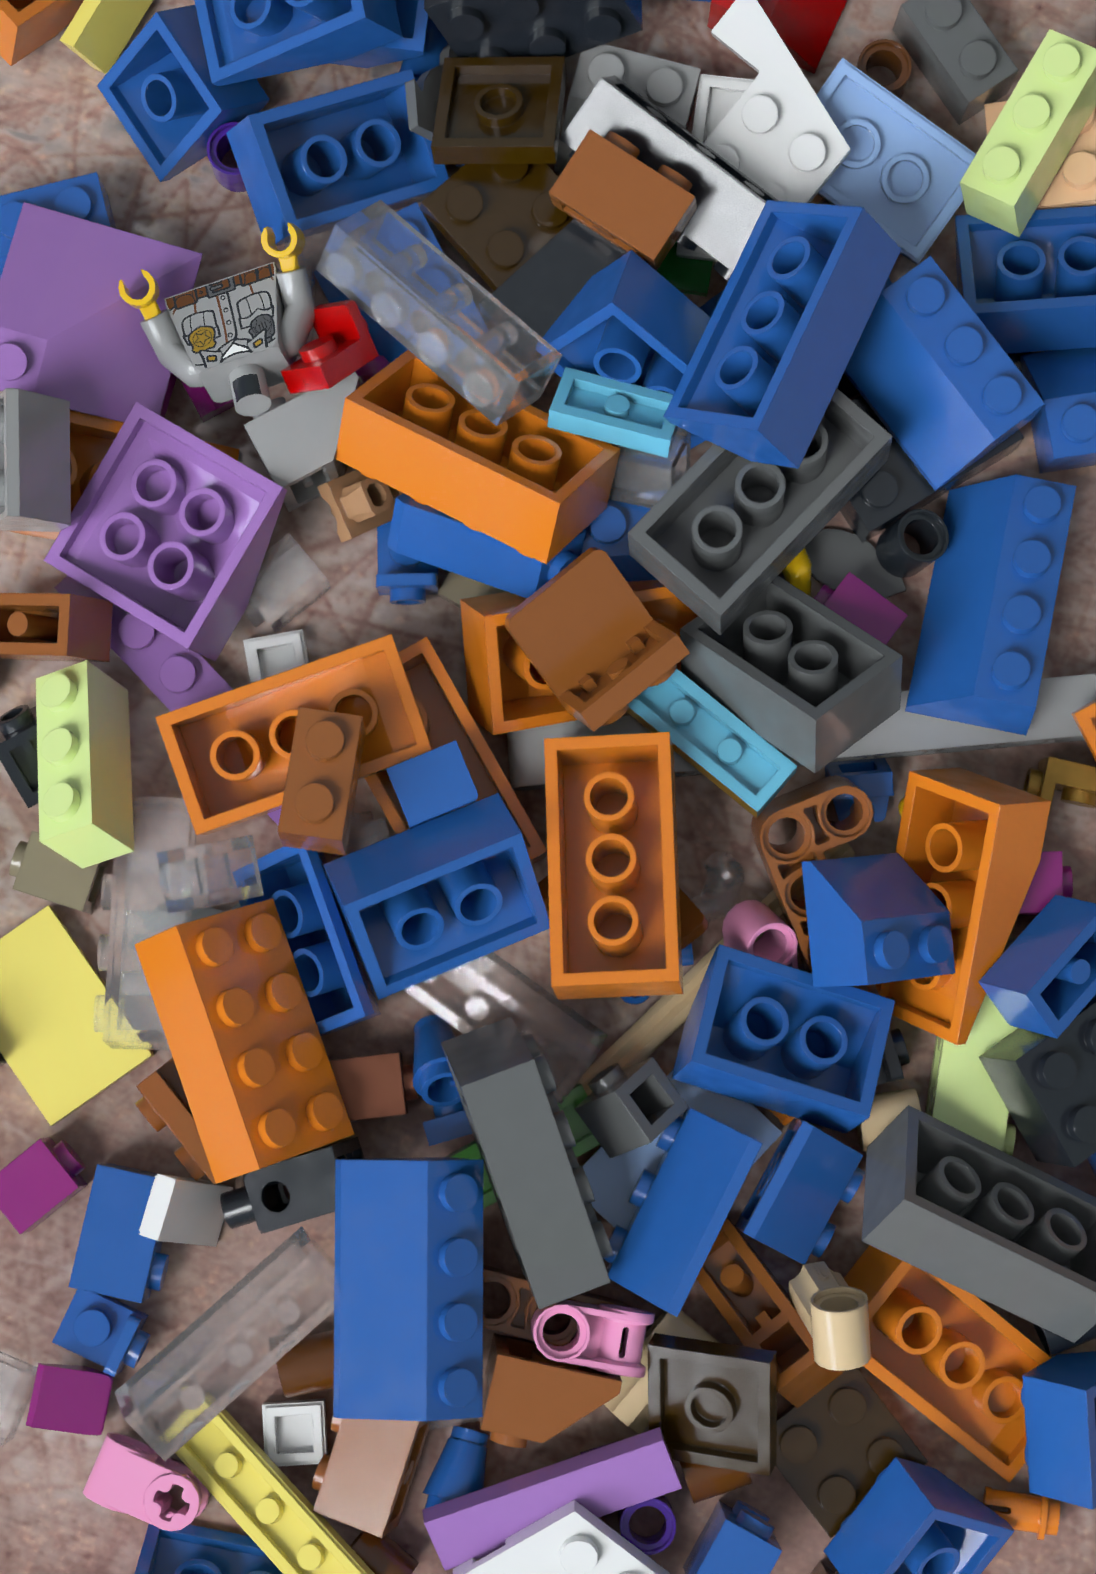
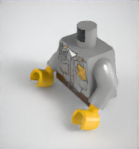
M289 222L287 225L291 235V242L283 251L277 248L276 237L271 227H265L261 234L263 249L269 255L279 258L280 271L275 262H271L165 298L167 309L162 311L156 302L160 292L159 285L150 273L140 269L149 283V291L142 299H132L125 282L122 279L119 281L118 289L120 296L132 307L140 309L144 317L140 325L160 363L189 387H205L214 402L223 403L233 399L236 412L243 416L260 415L270 408L272 403L268 387L285 382L280 371L296 361V355L299 354V349L306 344L315 321V305L306 266H299L297 258L304 249L305 236L299 227Z

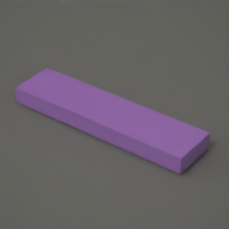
M658 1427L423 1509L422 1512L424 1525L446 1571L459 1566L471 1558L477 1560L504 1546L506 1538L573 1500L577 1501L596 1517H601L682 1489L662 1431Z

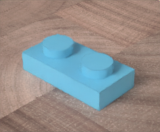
M565 367L550 406L547 424L549 428L668 458L678 426L671 424L663 417L673 397L672 394Z

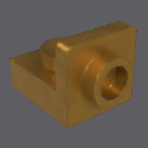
M1047 757L1039 761L1038 770L1029 768L1025 777L1023 791L1050 800L1052 804L1054 790L1056 789L1062 791L1060 801L1096 808V767Z

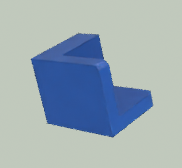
M456 740L386 769L410 829L473 803L478 799V792Z

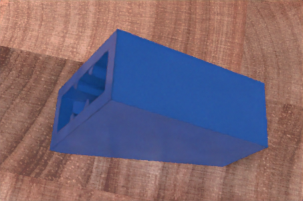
M403 493L395 499L387 546L394 552L528 598L581 555L586 530L577 535L552 560L544 564L534 558L520 554L516 549L482 532L468 528L462 522L428 505L414 501L410 496Z

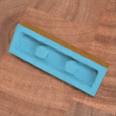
M677 668L666 681L659 685L648 687L629 703V708L626 711L652 733L670 732L674 751L756 818L797 771V765Z

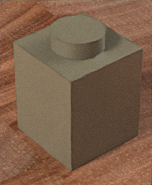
M32 831L29 841H20L13 854L9 875L16 877L12 889L92 915L110 860L82 869L39 841V833Z

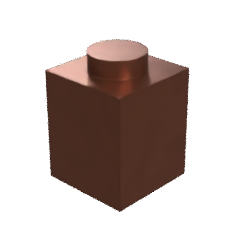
M400 1052L329 1061L350 1121L408 1114L407 1101L418 1100V1093L413 1087V1063L403 1065L402 1053Z

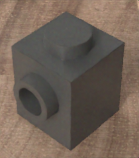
M651 1057L623 1070L618 1063H615L601 1071L588 1083L592 1093L574 1109L609 1158H613L651 1143L688 1108V1105L655 1059Z

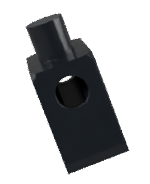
M358 1137L244 1174L245 1186L224 1192L220 1196L222 1212L228 1226L234 1229L256 1222L258 1229L263 1234L335 1212V1159H365ZM284 1185L289 1190L290 1200L285 1195Z

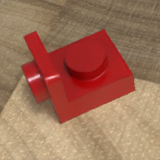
M354 300L320 304L315 307L313 326L319 338L302 346L299 349L301 358L280 371L290 394L330 389L379 356L370 336L367 322L361 315Z

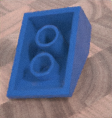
M194 0L211 83L218 87L352 59L403 37L395 0Z

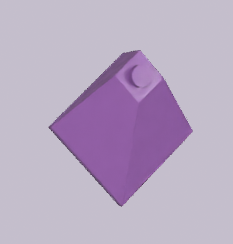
M24 202L0 278V391H3L5 388L22 389L70 401L71 410L120 422H125L136 402L160 415L171 372L160 363L140 325V322L144 320L140 309L132 307L120 296L118 289L119 281L122 279L125 282L132 299H142L149 291V283L140 269L150 273L159 285L160 292L156 302L162 311L167 309L165 298L194 289L203 254Z
M136 402L73 509L71 525L60 531L43 561L185 648L216 661L248 606L287 490Z

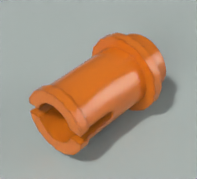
M985 1486L983 1503L985 1505L1007 1507V1512H994L1005 1519L1014 1530L1036 1533L1037 1540H1044L1045 1534L1057 1536L1060 1519L1059 1500L1035 1494L992 1489V1487Z

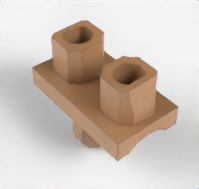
M358 470L351 471L317 486L321 497L330 505L331 512L336 518L337 534L341 543L392 521L395 499L403 494L376 479L362 475Z

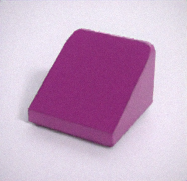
M38 1363L26 1426L83 1435H101L104 1429L113 1377L87 1366Z

